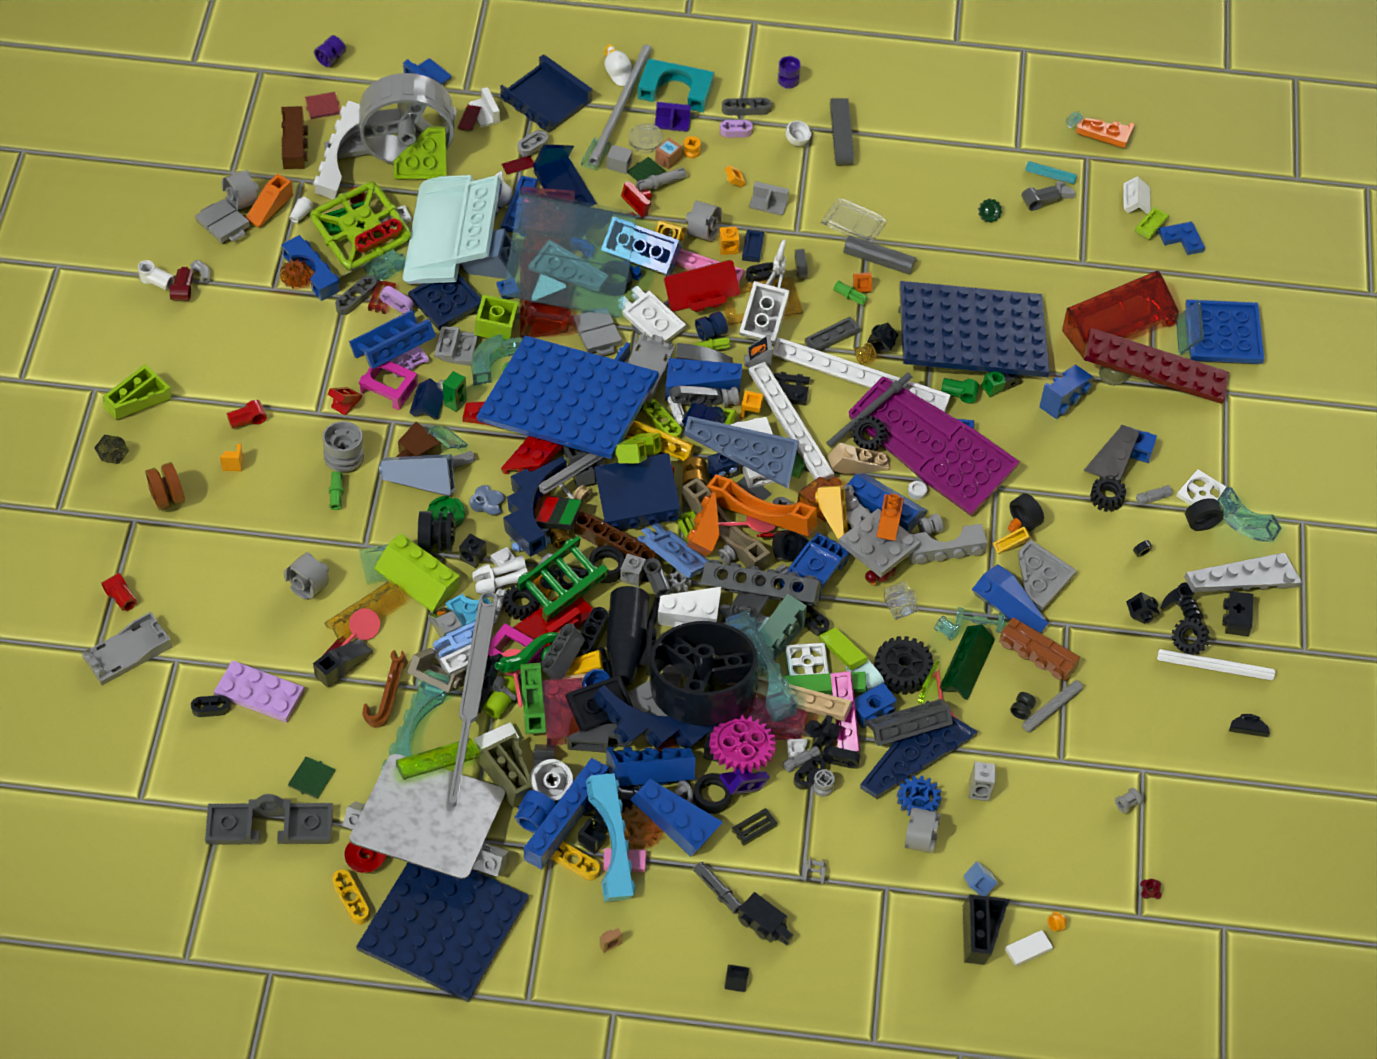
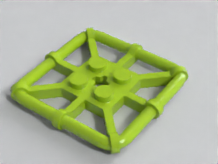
M373 181L362 184L345 194H339L337 198L317 207L310 214L314 225L325 239L324 243L331 248L340 263L347 270L360 267L377 257H383L385 253L404 244L412 236L409 228L398 214L396 206L391 204L382 189ZM368 190L365 204L353 210L347 200ZM373 192L377 194L386 207V210L376 215L369 207ZM339 204H342L348 212L341 217L321 214ZM390 215L400 220L402 232L399 236L395 237L398 239L381 248L377 246L373 248V252L354 261L357 251L355 248V237L381 224L380 220ZM321 221L338 225L342 232L335 236H330ZM359 223L364 224L363 229L361 227L357 228ZM381 232L373 234L375 238L383 235ZM345 238L352 245L348 260L336 244Z

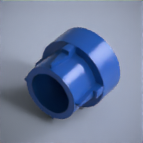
M527 791L518 807L519 811L515 816L516 821L523 829L535 833L556 803L541 792Z

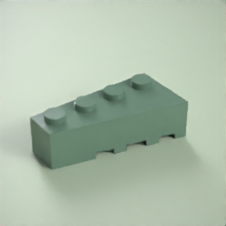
M789 594L785 596L752 640L758 656L759 676H762L785 650V646L789 645L805 626L807 606Z

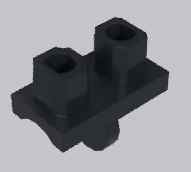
M827 715L821 724L815 720L807 722L805 726L806 734L816 738L812 747H819L820 745L831 746L833 740L837 739L841 726L831 723L832 716Z

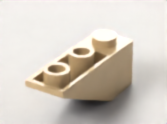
M839 443L828 455L831 469L839 473L854 474L888 471L890 469L887 454Z

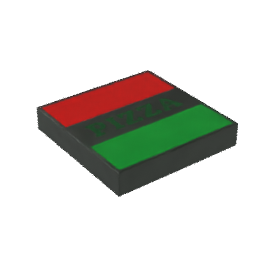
M546 496L535 519L538 527L572 530L584 505L583 500Z

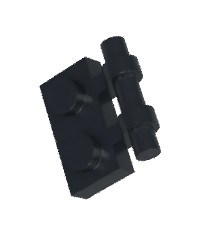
M786 372L773 373L776 380L780 381L779 385L790 403L806 406L809 387L801 385L802 383L809 384L810 377L803 376V374L790 375L786 374ZM785 381L795 382L796 385L785 384Z

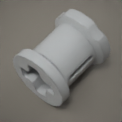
M1130 788L1128 793L1115 798V804L1122 813H1127L1129 808L1142 803V797L1135 788Z

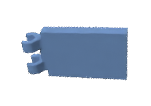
M658 523L652 525L656 533L647 527L641 530L646 538L643 535L637 538L638 541L646 543L649 548L688 578L702 573L705 561L710 562L699 552L687 547V543L670 530H664Z

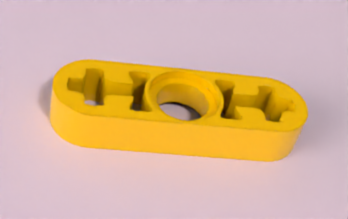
M565 842L561 843L559 851L556 850L550 858L586 880H595L600 874V865L596 860ZM570 856H577L579 861L571 864L567 859ZM594 867V871L587 872V868Z
M337 870L332 876V882L346 911L355 924L366 923L370 917L369 908L352 876L347 870ZM342 877L345 879L347 887L344 888L338 878ZM348 893H355L357 895L353 901L346 900L345 896ZM357 905L360 912L363 913V916L361 917L358 914H356L355 907Z

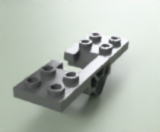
M264 794L257 799H249V803L208 804L206 844H259V831H252L253 816H285L284 831H278V844L331 843L333 803H291L290 799H282L273 794Z

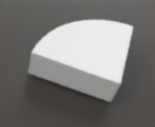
M787 739L788 759H793V756L805 751L807 739Z

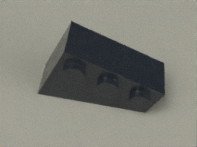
M969 894L963 904L964 963L986 964L992 955L1010 899Z

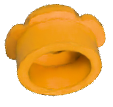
M1054 911L1047 918L1048 926L1052 931H1063L1065 929L1067 921L1063 914Z

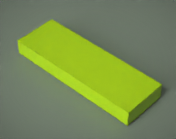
M836 627L819 635L820 641L825 643V646L850 670L868 662L867 656Z

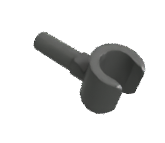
M497 676L492 685L493 690L496 692L502 691L515 700L517 696L504 686L506 680L503 677Z

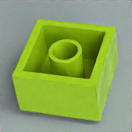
M483 295L475 320L474 335L510 343L519 302Z

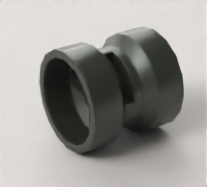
M1020 692L1016 697V702L1012 704L1010 712L1016 718L1026 720L1030 715V709H1033L1036 704V699L1027 692Z

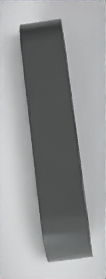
M728 98L722 102V113L728 116L766 115L771 111V101L767 98ZM743 105H749V106H751V107L748 108V109H745V108H743L742 106H743Z
M370 275L362 277L335 302L337 313L340 315L351 313L377 289L375 277ZM353 293L361 294V296L357 298H354L351 295Z
M675 386L669 392L671 401L677 404L715 406L722 402L721 391L718 388Z

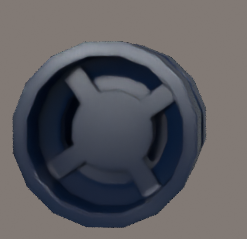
M720 311L710 314L709 317L704 316L695 320V328L702 341H708L709 338L713 339L714 335L721 336L728 332L726 319Z

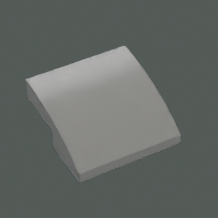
M441 327L434 356L447 362L473 366L480 337L474 335V332H460L459 327Z

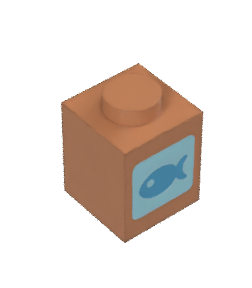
M667 138L655 149V161L667 169L671 168L682 158V145L671 138Z

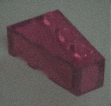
M755 697L752 705L743 716L745 720L752 716L753 722L760 719L759 725L766 723V729H771V735H775L776 740L801 739L806 726L808 711Z

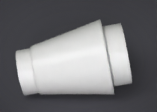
M306 197L298 199L289 216L290 220L298 223L312 211L313 203Z

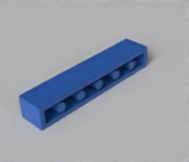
M593 758L589 760L524 846V860L541 870L544 868L585 813V810L591 805L588 800L586 780L591 775L609 774L608 766Z

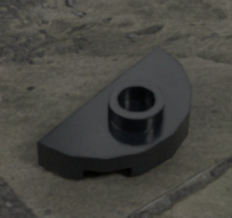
M1241 714L1240 717L1235 718L1231 722L1229 728L1230 732L1269 737L1270 735L1268 725H1265L1259 716L1253 714Z

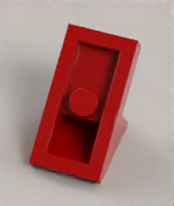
M349 387L330 388L327 394L333 398L331 408L343 415H347L363 396Z

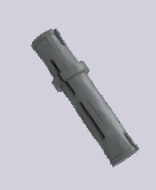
M699 862L693 871L718 896L717 899L721 903L723 902L733 914H737L743 904L732 894L733 891L727 888L704 862Z

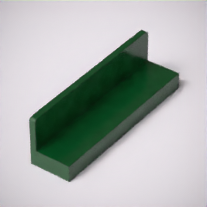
M982 624L967 626L941 682L940 688L943 692L957 691L965 700L969 698L995 640Z

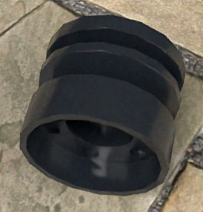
M419 511L418 546L426 552H432L434 543H437L439 552H442L443 543H446V551L452 552L456 538V523L453 512H447V520H444V513L440 511L438 520H434L432 511Z

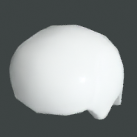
M802 121L790 122L785 131L787 141L794 146L805 145L812 134L809 127Z

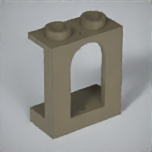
M428 648L413 655L407 671L408 674L447 693L464 686L467 667L449 675L441 666L433 663L437 651ZM424 671H428L444 680L449 681V684L424 673Z

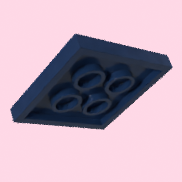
M459 273L457 282L424 283L408 292L409 298L439 331L441 327H447L478 310L481 303V298Z

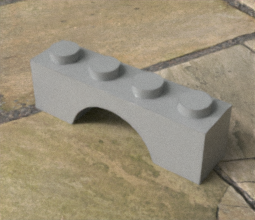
M982 524L963 526L960 536L949 542L934 540L926 532L911 534L921 543L920 547L908 557L910 564H923L930 561H942L944 559L961 558L969 555L977 556L985 553L987 540Z

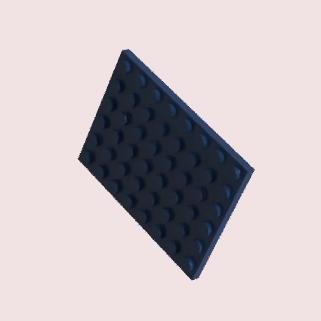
M900 281L899 295L903 364L983 372L995 371L1037 377L1049 376L1042 294Z

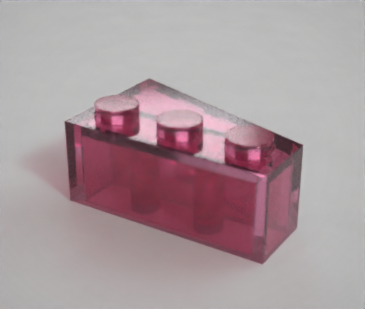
M582 678L542 681L547 745H564L568 743V736L570 735L574 716L565 694L582 688Z

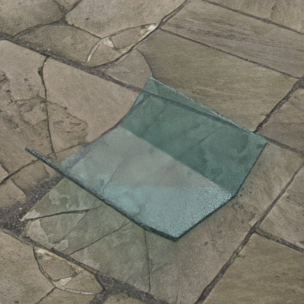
M519 190L502 296L620 317L630 268L636 221L634 211Z

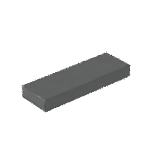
M848 317L806 337L805 343L809 348L823 351L860 333V328L851 317Z

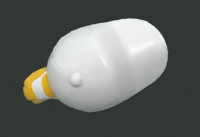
M608 44L604 48V66L614 83L619 86H625L632 72L631 62L625 53L616 51L613 45Z

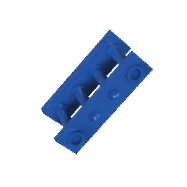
M410 310L349 341L354 357L358 358L365 354L369 367L374 369L435 338L436 335L430 320L426 319L417 323L413 310Z

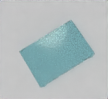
M1199 301L1176 317L1178 353L1180 355L1204 339L1201 302Z

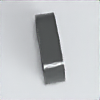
M795 249L794 258L797 278L807 279L808 270L805 250Z

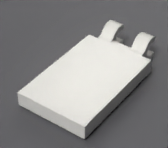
M635 286L631 289L633 292L631 296L636 300L635 302H629L625 296L618 299L620 302L618 307L623 310L622 315L640 332L644 334L646 331V336L652 337L654 334L662 337L663 341L668 343L686 329V324L650 291L644 293L640 287Z

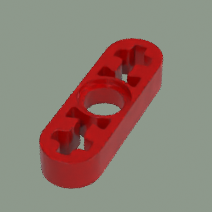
M392 218L355 237L356 250L367 252L399 236L402 232V223L400 220ZM376 232H381L383 234V237L377 239L373 236V234Z

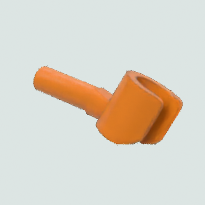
M1015 518L1010 522L1008 530L1012 533L1021 528L1022 523L1019 519Z

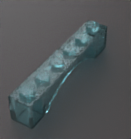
M748 610L727 617L726 625L743 632L756 648L758 661L768 679L765 707L773 722L795 715L796 706L798 705L797 698L794 694L791 695L789 683L781 675L780 665L774 662L771 648H767L765 645V637L762 632L758 631L755 617H751Z
M426 670V674L449 684V676ZM419 679V689L417 693L412 695L411 707L405 711L404 723L398 727L397 739L395 743L391 744L389 749L390 755L399 754L413 759L410 746L417 725L427 713L443 704L447 692ZM386 759L384 760V762H383V764H382V769H381V770H383V768H384V766H385V764H386V762H387Z

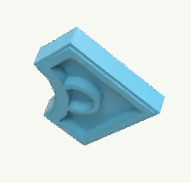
M461 594L445 603L447 608L455 613L462 627L476 621L479 600H472ZM488 597L482 600L485 604H491Z

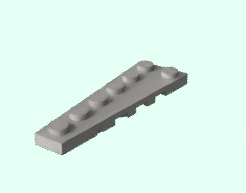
M1285 553L1186 572L1184 576L1192 592L1233 590V588L1250 590L1251 587L1267 589L1268 586L1295 588L1300 587L1302 583Z

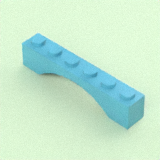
M614 773L591 775L586 780L588 800L603 817L611 838L610 864L601 881L604 902L629 900L634 895L633 893H635V883L631 881L632 864L627 856L629 844L624 837L626 826L625 821L621 818L622 801L618 799L617 793L619 791V782L615 780Z

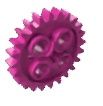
M741 715L740 719L735 718L732 721L725 722V724L721 723L718 727H714L713 733L710 736V753L714 754V760L719 759V765L726 764V770L733 767L734 773L737 769H740L742 774H744L745 769H748L750 773H752L753 768L760 771V766L766 767L767 761L771 762L772 756H774L776 746L774 741L775 735H771V729H766V723L759 725L760 719L753 722L752 716L745 720L744 716Z

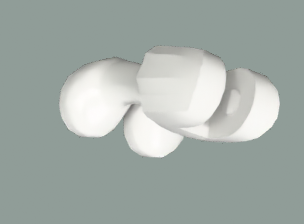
M523 555L501 566L491 568L489 564H486L472 572L473 580L477 582L475 584L476 593L495 592L497 588L517 583L518 578L527 572ZM516 571L514 573L495 578V576Z

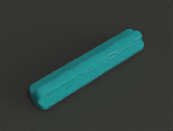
M1028 161L1026 165V171L1071 184H1074L1077 175L1031 161Z

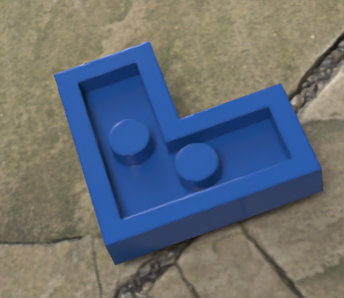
M1192 221L1159 228L1158 233L1164 245L1181 242L1187 255L1204 252L1205 246Z

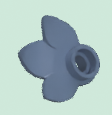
M482 485L475 490V495L471 496L469 503L476 512L485 511L491 515L501 514V509L498 505L505 500V495L500 491H491L488 485Z

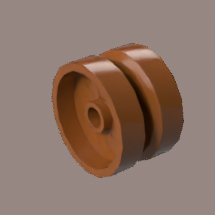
M172 462L161 466L162 478L155 467L145 470L149 491L158 510L169 507L168 495L176 505L185 502L183 489Z

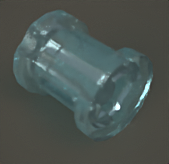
M942 616L937 621L934 630L942 632L951 641L958 634L960 626L952 624L947 620L946 616Z

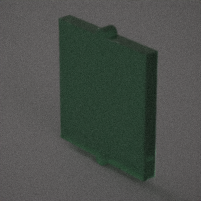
M649 156L627 170V173L636 181L647 179L651 175L656 176L667 172Z
M305 756L288 786L300 791L301 794H307L318 799L333 776L335 769L323 764L322 761L318 762Z

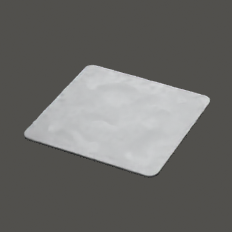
M392 754L389 756L350 834V842L354 845L458 879H465L473 868L503 801L505 791L499 786L462 775L457 805L451 806L449 798L454 772L403 755Z

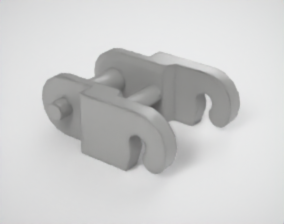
M810 857L806 862L809 865L806 864L803 881L806 882L807 874L812 871L820 873V876H822L821 884H823L826 867L823 866H826V863H824V859L820 862L814 861ZM811 865L821 866V870L810 867Z

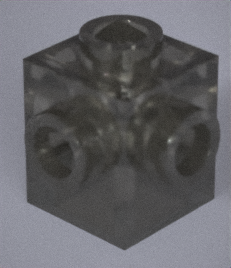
M104 434L94 447L101 461L119 464L129 452L124 439L119 436Z

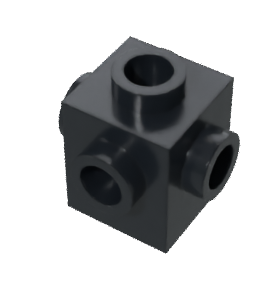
M889 323L878 324L873 327L867 343L877 354L891 351L899 334Z
M1142 592L1126 601L1131 618L1143 624L1153 621L1155 617L1160 615L1157 600Z

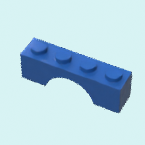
M299 235L281 244L283 257L292 267L303 266L315 272L310 278L311 288L321 301L340 292L339 277L330 271L326 262H322L318 252H314L311 249L307 240H304Z

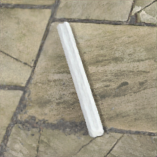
M1159 649L1157 654V660L1267 680H1273L1275 677V669L1163 649Z

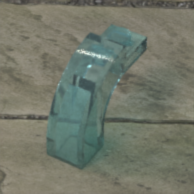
M501 334L483 341L475 349L471 359L473 385L492 383L491 365L499 358L513 356L522 341L521 337L503 340Z
M1226 487L1217 500L1223 509V520L1232 529L1250 539L1266 542L1274 541L1282 529L1274 514L1261 515L1247 509L1241 503L1232 487Z

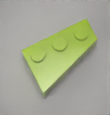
M144 364L102 396L103 408L117 420L170 400L171 387Z

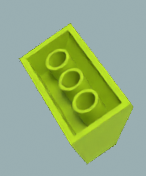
M401 533L386 546L374 567L376 572L431 612H435L459 589L458 574Z

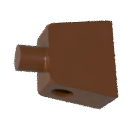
M415 422L399 439V454L396 457L440 455L442 453L441 441L418 422Z

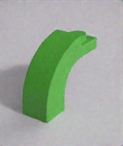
M520 664L526 734L545 733L541 664Z

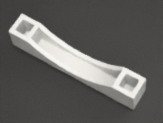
M348 100L346 107L342 106L339 115L342 118L341 120L337 119L334 128L337 130L336 134L332 133L329 141L331 147L326 148L324 154L326 160L325 162L321 161L318 170L321 172L320 176L316 175L313 183L316 186L314 193L335 199L342 179L337 163V152L348 137L360 131V104Z

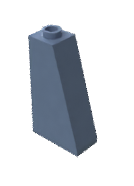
M452 454L386 457L379 464V472L382 474L383 480L444 495H451L455 492Z

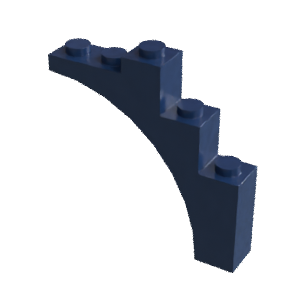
M563 457L532 472L526 468L510 476L514 493L507 496L508 510L511 514L503 517L505 532L530 557L547 549L545 534L538 527L534 518L537 504L543 496V493L539 491V484L567 467V461Z
M605 685L598 689L593 696L597 705L606 711L613 723L617 724V728L613 732L616 739L624 744L625 747L644 734L648 743L656 749L673 736L681 747L691 749L706 737L710 730H714V727L719 725L686 724L670 716H657L642 712L617 698Z

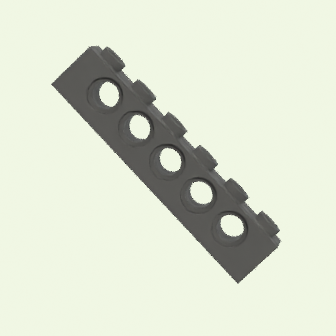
M719 560L705 561L701 585L704 588L721 587V591L769 596V599L780 601L789 594L805 605L817 607L822 584L815 576L806 575L803 578L798 577V574L787 572L785 575L779 574V571L774 569L761 571L756 566L743 568L741 567L742 565L737 563L725 565ZM728 572V577L720 580L721 573ZM747 575L745 582H738L740 576ZM760 578L766 579L763 586H757ZM778 582H785V585L782 589H776V584ZM797 585H804V588L801 592H795V587Z

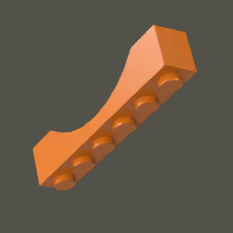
M717 474L707 485L711 493H716V502L720 507L805 536H809L818 524L815 507L800 502L790 505L766 502L746 492L732 479Z

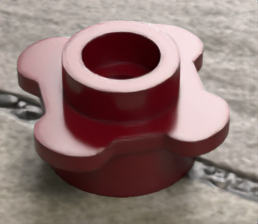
M1148 879L1141 881V896L1144 899L1149 897L1161 898V883L1158 880Z

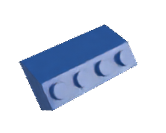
M865 473L855 474L847 484L852 486L854 490L853 495L857 497L859 503L871 513L877 509L882 511L885 494H897L904 498L899 525L908 533L915 528L918 520L923 518L928 511Z

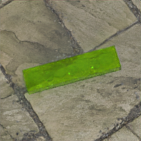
M472 738L468 739L464 762L479 758L480 752ZM459 742L397 759L396 767L403 780L455 765Z

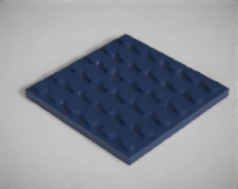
M408 862L358 942L356 949L469 1002L529 900V895L474 870H471L467 878L458 879Z

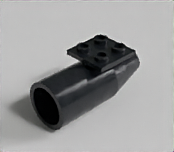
M634 586L618 587L610 594L606 648L612 677L620 675L624 686L633 683L639 665L646 666V675H649L651 651L656 642L657 629H653V621H649V630H647L649 595L645 590Z

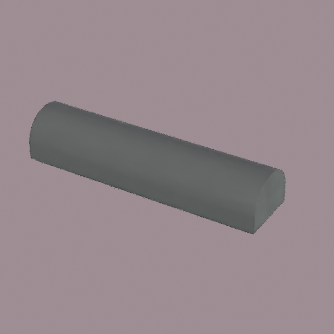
M850 235L846 240L843 251L845 254L909 275L917 259L914 256Z

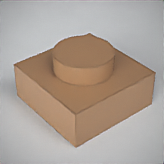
M619 928L608 930L600 937V948L603 953L622 944V933Z

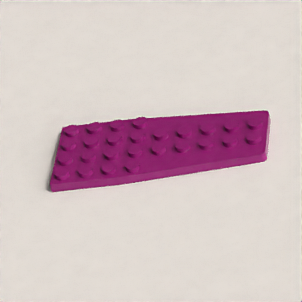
M881 377L849 410V418L853 420L889 389L893 381L887 377ZM905 388L898 393H894L870 414L877 417L887 428L888 436H885L886 442H882L883 447L928 486L971 517L1020 464V461L976 430ZM868 427L864 430L872 438L875 437L876 430L874 427Z

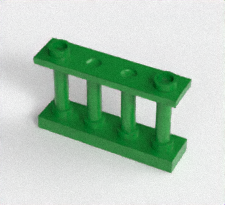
M579 536L567 540L563 545L564 547L529 573L525 572L518 578L517 589L521 591L527 587L544 606L542 617L546 622L562 612L608 575V569L604 564L600 567H595L580 551L578 547L580 546L581 538ZM571 552L589 571V575L584 579L579 578L563 560ZM557 564L574 583L573 587L569 590L564 589L550 574L548 569ZM540 575L558 593V598L554 602L549 601L533 583Z

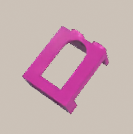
M388 361L374 369L369 367L367 373L362 375L359 380L361 394H364L368 389L392 400L393 408L400 410L418 385L417 373ZM382 369L405 378L397 390L374 380Z
M504 624L491 639L488 657L499 653L502 654L500 651L510 639L525 647L533 639ZM544 646L528 661V664H541V653ZM519 674L518 676L521 684V674Z

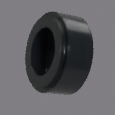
M1145 540L1135 546L1133 552L1137 557L1144 556L1152 550L1153 545L1149 540Z

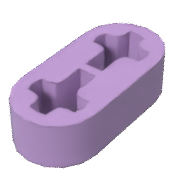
M725 120L720 124V134L728 138L749 137L752 134L753 125L748 120Z
M385 286L380 293V299L384 303L403 314L410 311L414 305L409 297L390 286Z

